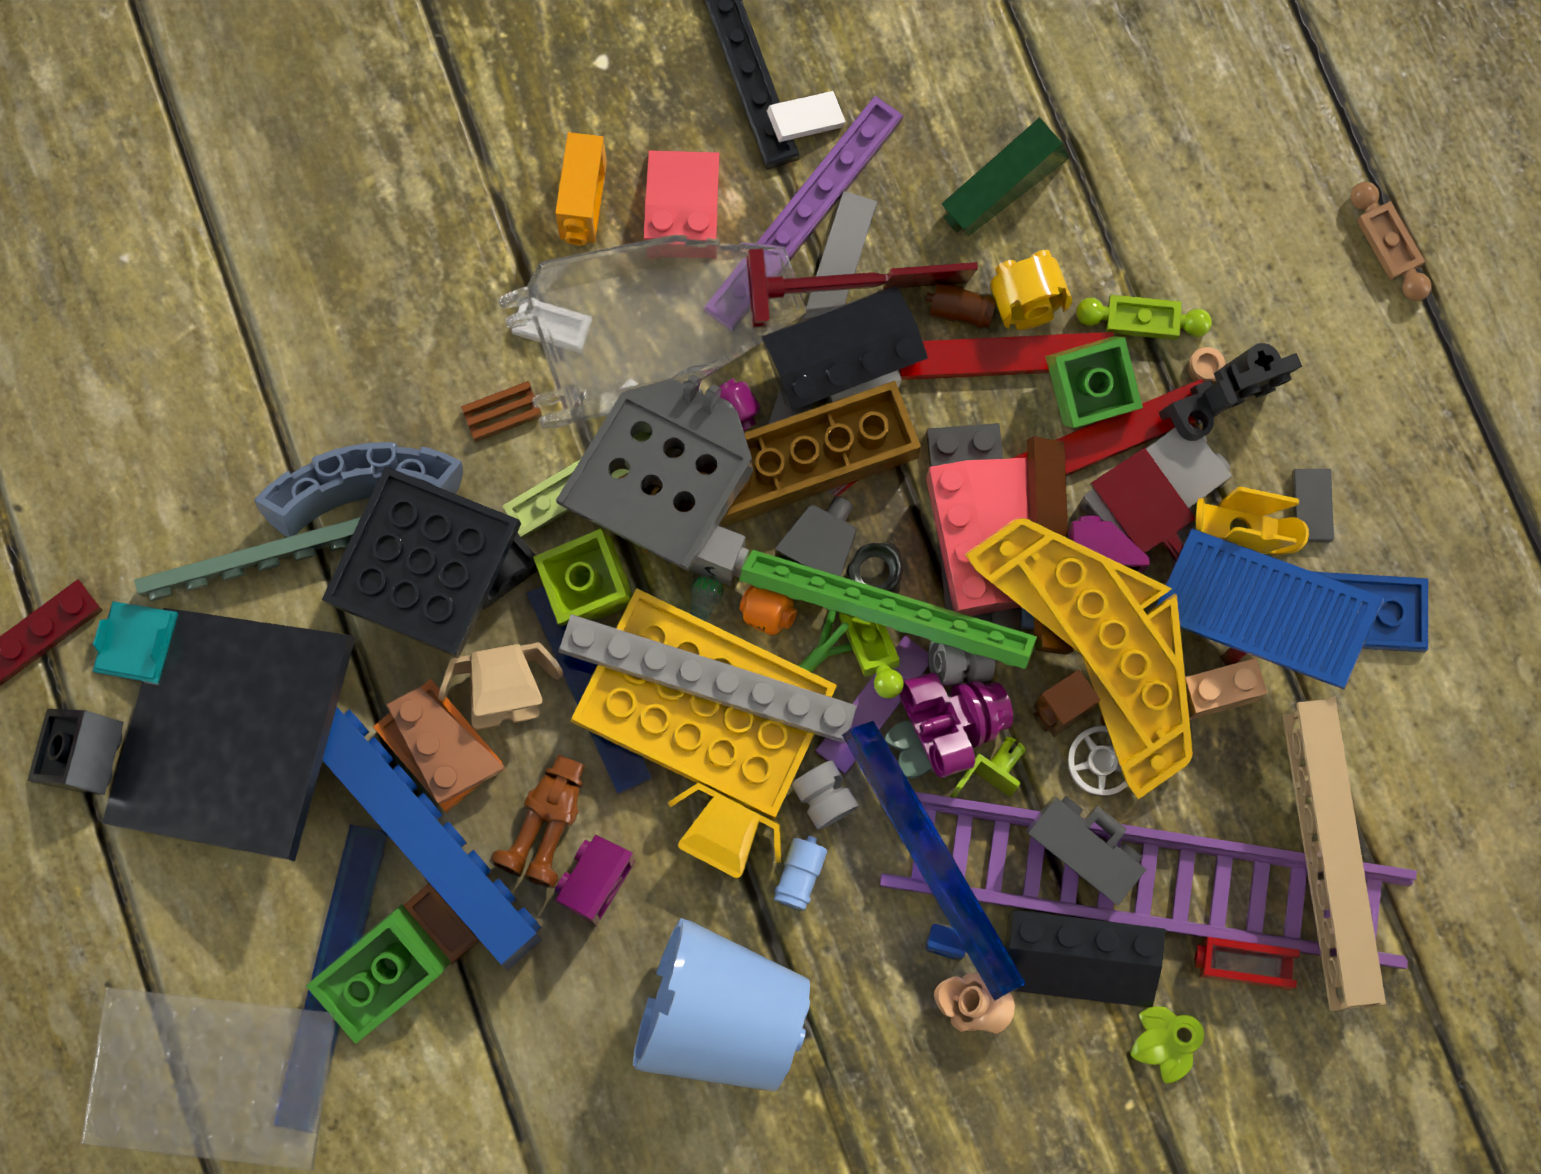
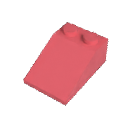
M649 150L644 221L645 253L716 255L719 152Z

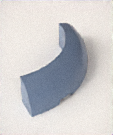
M394 442L351 445L317 455L311 459L312 463L296 470L292 474L290 471H287L268 485L254 501L265 519L280 533L290 537L296 535L317 517L338 506L370 498L385 466L456 494L463 476L462 461L450 455L427 447H421L420 450L398 447Z

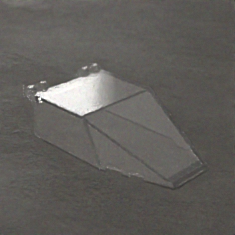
M670 235L539 263L528 285L500 297L499 303L502 309L518 307L528 302L530 310L507 317L505 319L507 327H522L534 322L557 390L535 396L532 399L534 407L550 406L561 401L564 410L547 413L539 418L541 427L558 428L567 424L606 416L611 411L620 394L628 390L672 378L683 383L693 374L700 377L702 381L762 343L761 336L787 327L806 315L808 310L802 293L786 294L784 298L770 299V321L766 328L752 329L746 265L748 250L763 249L767 277L783 276V279L796 278L785 247L740 242L739 245L720 243L719 239L707 238L706 241L687 239V236Z

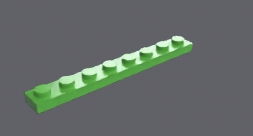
M752 550L741 569L739 581L751 584L756 588L787 595L794 600L813 603L830 611H839L852 615L866 622H874L891 627L898 632L920 636L937 644H946L965 650L973 655H981L998 660L1008 666L1026 669L1037 636L756 550Z

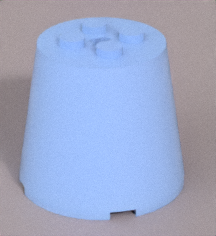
M680 918L670 935L656 971V975L662 976L656 999L649 996L637 1036L633 1066H635L636 1070L775 1092L790 1070L795 1051H800L804 1041L806 1030L803 1029V1024L810 1006L809 979L690 920Z

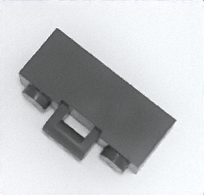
M1053 796L1025 832L1112 902L1119 905L1147 870L1139 864L1143 858L1127 844H1124L1121 849L1116 845L1127 829L1098 805L1083 819L1079 816L1083 809L1067 796L1062 801ZM1094 822L1111 835L1106 842L1089 830Z

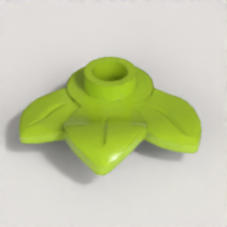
M1162 1006L1150 1007L1139 1013L1140 1020L1147 1031L1142 1033L1135 1041L1131 1056L1142 1063L1160 1064L1164 1083H1173L1180 1080L1191 1070L1193 1066V1052L1199 1049L1203 1043L1204 1029L1199 1020L1193 1016H1177L1171 1010ZM1185 1027L1191 1031V1040L1184 1042L1178 1038L1177 1033L1180 1028Z

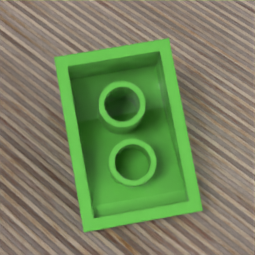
M401 904L310 981L306 987L352 1041L357 1044L439 977L451 961Z

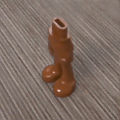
M557 755L552 769H546V774L536 788L529 791L525 799L524 807L528 809L516 841L508 850L499 849L494 851L489 861L492 865L512 875L521 877L531 846L542 823L546 822L548 824L533 862L529 864L524 878L543 887L551 889L555 887L558 875L552 869V861L565 826H572L579 812L577 807L579 788L583 786V782L579 779L585 768L584 764L565 756Z

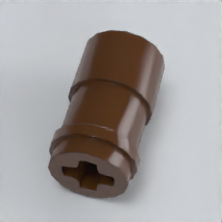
M941 281L937 282L935 294L927 293L926 301L932 303L929 316L975 325L976 328L980 329L982 327L989 329L996 303L994 297L990 296L989 293L981 294Z

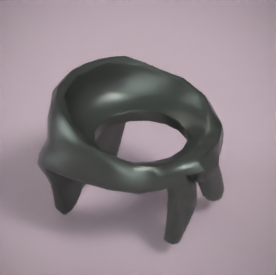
M883 542L870 543L860 547L851 563L847 566L846 573L850 580L867 584L860 576V567L868 558L878 557L886 561L889 565L890 573L886 582L873 587L899 594L900 580L903 572L899 548L894 544Z

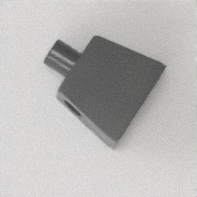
M834 496L827 511L815 505H810L777 545L775 557L842 576L857 530L846 522L854 506L839 496Z

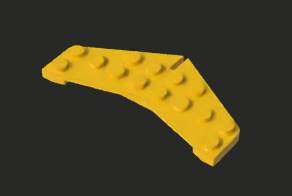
M1017 518L1010 521L964 554L976 571L1082 655L1092 687L1101 700L1098 704L1124 780L1137 799H1140L1188 765L1193 752L1177 595H1171L1147 613L1143 610L1172 588L1026 518Z

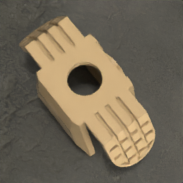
M540 642L521 646L514 644L471 653V655L450 659L438 699L445 700L454 675L470 673L472 727L475 730L500 726L504 720H510L513 723L537 719L540 715L538 706L542 704V696L527 662L536 661L556 680L563 676V671L556 659Z

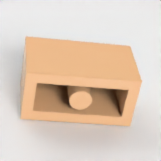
M1257 658L1185 677L1189 720L1258 702L1268 694Z

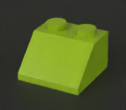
M601 528L533 557L558 625L568 624L571 614L588 620L604 618L627 608L633 596L612 538Z

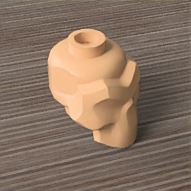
M968 973L963 978L958 976L948 978L941 982L934 990V998L938 1008L943 1015L951 1017V1024L960 1032L982 1030L998 1034L1007 1028L1014 1016L1015 1003L1010 992L992 982L986 981L979 973Z

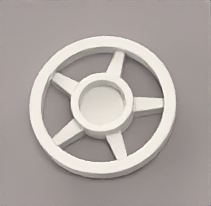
M1095 726L1083 731L1071 744L1067 759L1068 769L1074 782L1084 791L1097 796H1109L1122 791L1128 785L1124 781L1115 788L1104 790L1106 776L1114 771L1121 773L1122 771L1113 745L1097 746L1088 736L1098 732L1108 733L1106 726ZM1084 739L1090 753L1086 762L1075 766V751L1078 744ZM1090 769L1093 774L1097 775L1098 789L1086 784L1079 777L1077 771Z

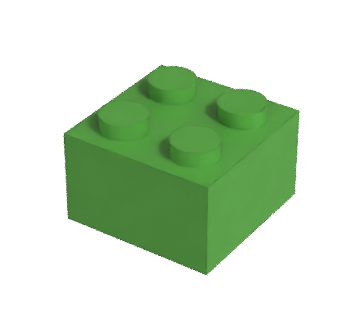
M1113 336L1045 356L1063 426L1076 428L1143 408L1125 337Z

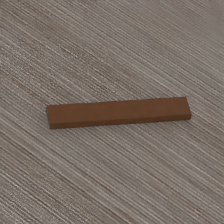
M1033 436L1027 440L1030 521L1068 538L1064 442ZM1034 617V636H1037L1035 650L1062 655L1073 652V648Z

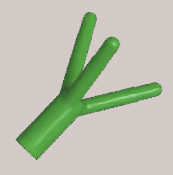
M828 611L818 646L798 665L799 667L812 673L827 657L853 651L850 643L832 647L849 628V624L844 622L829 637L836 611Z

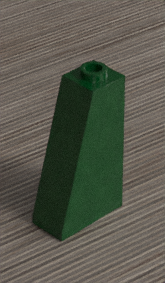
M1039 117L942 203V206L948 212L943 218L956 233L963 229L970 236L1068 160L1069 156L1064 144Z

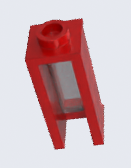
M1207 937L1203 940V946H1196L1194 967L1200 968L1199 978L1290 991L1297 986V980H1292L1294 960L1299 958L1300 950Z

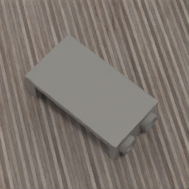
M1189 423L1192 429L1196 431H1201V429L1198 426H1192ZM1174 428L1146 450L1190 509L1197 503L1198 498H1204L1219 487L1221 489L1233 475L1229 472L1230 466L1226 459L1219 453L1215 454L1206 444V436L1197 441H1188L1182 438L1177 429ZM1094 489L1087 492L1079 503L1088 516L1100 517V521H1111L1123 532Z

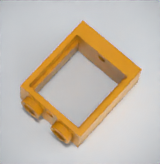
M567 133L555 214L560 239H564L572 245L582 246L586 242H596L607 168L604 136Z

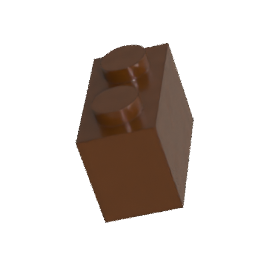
M1078 669L1040 695L1033 706L1036 710L1033 716L1044 732L1050 730L1055 737L1090 714L1101 700L1080 669Z

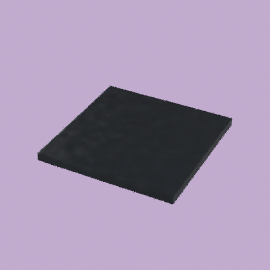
M163 608V610L177 612L178 616L159 684L142 681L102 823L109 826L295 862L355 638L346 634Z

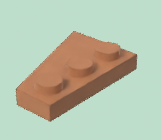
M421 687L387 704L439 805L506 770L490 752Z

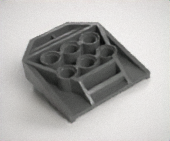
M694 374L683 383L672 378L622 392L556 499L557 504L686 571L690 569L753 472L752 457L735 407L727 400L720 398L722 390L716 385H711L704 395L699 388L701 378ZM646 432L651 435L648 440L643 442L634 440V437L639 433ZM671 449H680L684 452L678 458L666 456V453ZM704 465H711L716 468L709 475L698 472ZM618 469L629 471L628 475L624 478L617 479L611 476ZM651 485L662 488L656 495L644 493V490ZM682 502L694 504L692 510L688 512H680L676 509Z

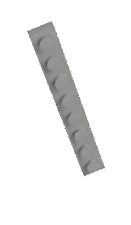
M572 614L570 615L559 648V653L844 744L847 741L857 707L854 704Z

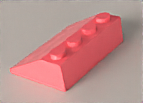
M1028 459L965 460L929 467L926 483L953 611L968 616H976L1021 607L976 571L964 554L1010 521L1017 518L1030 520Z

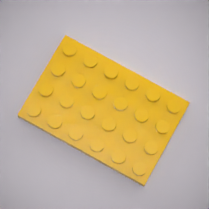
M637 588L616 628L825 696L832 697L837 687L836 684ZM600 665L597 666L570 721L696 783H701L773 820L782 805L814 736L813 733Z

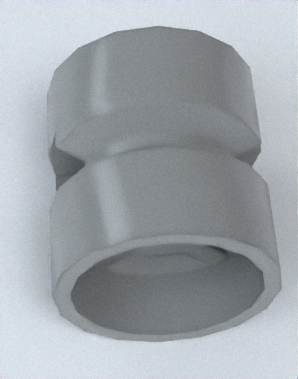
M931 642L929 646L930 673L934 672L939 677L943 686L960 684L963 680L965 683L973 681L986 683L991 681L994 676V659L973 655L965 650L946 644Z
M833 760L817 766L791 784L801 803H808L810 805L807 813L817 831L832 825L859 807L851 790L840 785L843 777Z

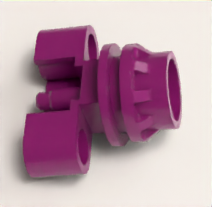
M934 672L904 680V687L900 693L902 704L934 772L940 778L972 769L975 766L973 748L993 741L1000 731L1011 728L1013 724L1011 701L1004 687L998 682L984 684L979 681H973L967 684H956L952 687L949 698L939 677Z

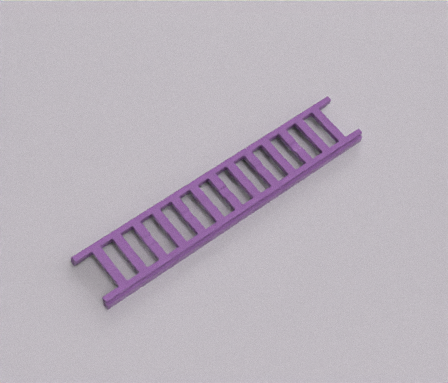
M894 789L891 805L919 809L921 811L911 878L881 873L880 887L1075 918L1165 928V932L1299 949L1300 953L1321 956L1319 942L1300 939L1307 878L1305 853L1123 825L1127 830L1116 845L1121 848V841L1141 844V856L1143 858L1140 861V865L1147 870L1138 880L1134 913L1113 910L1114 902L1100 891L1098 893L1097 907L1075 904L1079 874L1066 864L1064 865L1060 901L1038 898L1045 847L1031 836L1023 894L1017 895L1001 892L1010 824L1029 827L1041 811ZM936 812L957 815L948 884L926 880ZM973 818L995 821L985 889L964 886ZM1095 822L1089 828L1099 838L1105 839V842L1111 836ZM1158 847L1179 850L1171 919L1150 916ZM1196 853L1216 856L1208 925L1188 922ZM1233 859L1253 862L1246 931L1225 927ZM1363 862L1375 939L1382 882L1410 887L1413 884V880H1416V870ZM1270 865L1290 868L1283 936L1262 933ZM1325 910L1324 918H1330V910ZM1336 948L1330 949L1331 957L1337 956ZM1378 952L1380 966L1398 969L1407 968L1408 959L1405 956Z

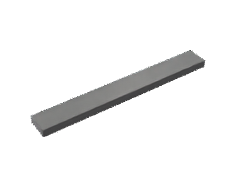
M843 191L816 276L855 274L877 201ZM849 290L810 293L802 321L844 305ZM779 390L769 424L812 409L813 403L792 411L785 405Z

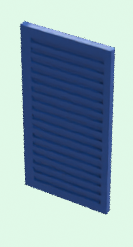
M1191 529L1166 586L1172 589L1161 596L1157 603L1159 605L1171 595L1176 594L1180 629L1345 690L1379 609L1384 604V597Z

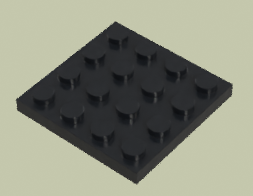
M385 466L325 591L322 601L325 604L459 658L522 523L517 518Z

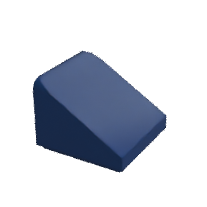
M932 924L925 949L927 952L960 961L965 957L968 934L943 925Z

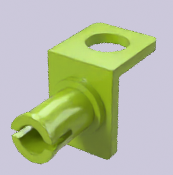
M1005 737L991 761L979 754L975 759V766L967 770L950 797H957L973 772L1011 797L1021 783L1009 773L1021 755L1026 751L1023 744L1019 742L1014 751L1009 753L1016 739Z

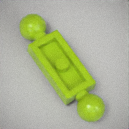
M1110 294L1108 306H1103L1098 299L1089 297L1080 301L1076 308L1077 319L1083 325L1095 326L1104 320L1107 321L1106 332H1114V334L1177 340L1180 336V328L1184 329L1190 336L1202 337L1210 331L1212 326V319L1209 313L1203 309H1192L1187 314H1181L1182 302Z
M839 612L841 623L847 622L849 624V628L845 633L864 677L877 674L874 679V688L877 694L886 699L897 697L903 690L904 681L901 674L893 670L900 667V658L886 626L874 622H866L858 617Z

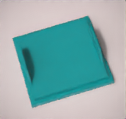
M112 601L108 619H101L99 621L93 646L98 653L92 672L159 684L178 613Z

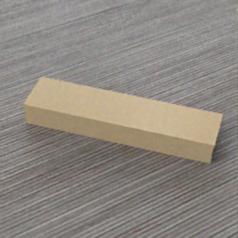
M1336 697L1298 702L1296 704L1297 711L1292 714H1284L1283 722L1330 1011L1362 1008V1010L1385 1005L1386 1000ZM1297 720H1299L1300 729H1294ZM1301 759H1305L1306 766L1300 767ZM1307 796H1311V804H1306ZM1313 834L1318 835V841L1312 842ZM1319 872H1324V879L1318 880ZM1325 910H1330V918H1324ZM1336 948L1337 956L1331 957L1330 949ZM1337 987H1342L1344 1002L1336 994Z

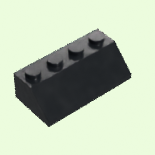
M897 285L761 336L784 403L792 411L928 359L917 323Z
M1013 910L1008 914L1001 988L1008 991L1146 1008L1153 1007L1163 964L1165 928Z

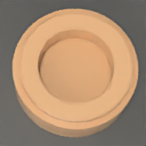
M1200 348L1193 353L1188 362L1189 375L1194 381L1202 379L1203 382L1211 380L1212 384L1217 381L1213 373L1226 365L1225 359L1214 348Z

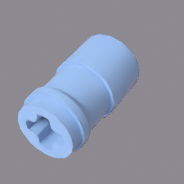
M808 836L807 841L798 838L792 839L784 862L785 868L779 885L776 886L774 891V901L805 911L807 904L811 901L810 895L816 877H819L828 851L826 848L815 844L817 838Z

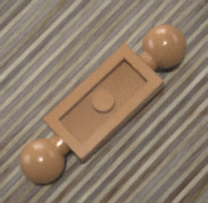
M1370 182L1358 183L1353 187L1350 199L1356 208L1365 210L1366 213L1360 215L1356 221L1390 281L1401 276L1404 278L1402 290L1408 299L1412 301L1425 299L1431 292V281L1425 274L1416 271V269L1423 266L1425 260L1391 201L1381 206L1378 205L1379 191L1374 184Z

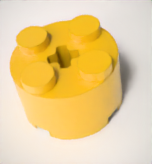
M1049 250L1038 251L1031 255L1030 258L1019 262L1008 260L995 268L997 275L991 280L990 289L1004 326L1010 329V324H1015L1017 330L1041 326L1055 319L1054 311L1062 307L1063 312H1065L1072 304V297L1058 261L1051 256Z

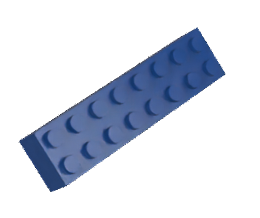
M337 707L323 756L324 763L498 962L509 970L542 941L536 933L542 927L524 907L517 911L511 905L516 900L514 895L499 878L493 883L489 880L487 875L492 870L474 850L467 855L462 849L467 842L448 821L442 826L438 822L442 814L424 793L418 798L413 791L418 786L399 765L394 769L388 765L394 759L375 737L370 741L365 739L369 731L350 709L343 714Z

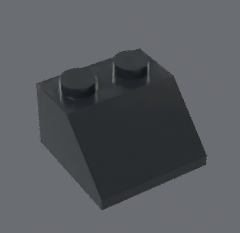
M47 709L27 781L86 794L105 795L106 788L109 786L113 776L112 766L115 754L122 743L121 732L124 722L87 710Z

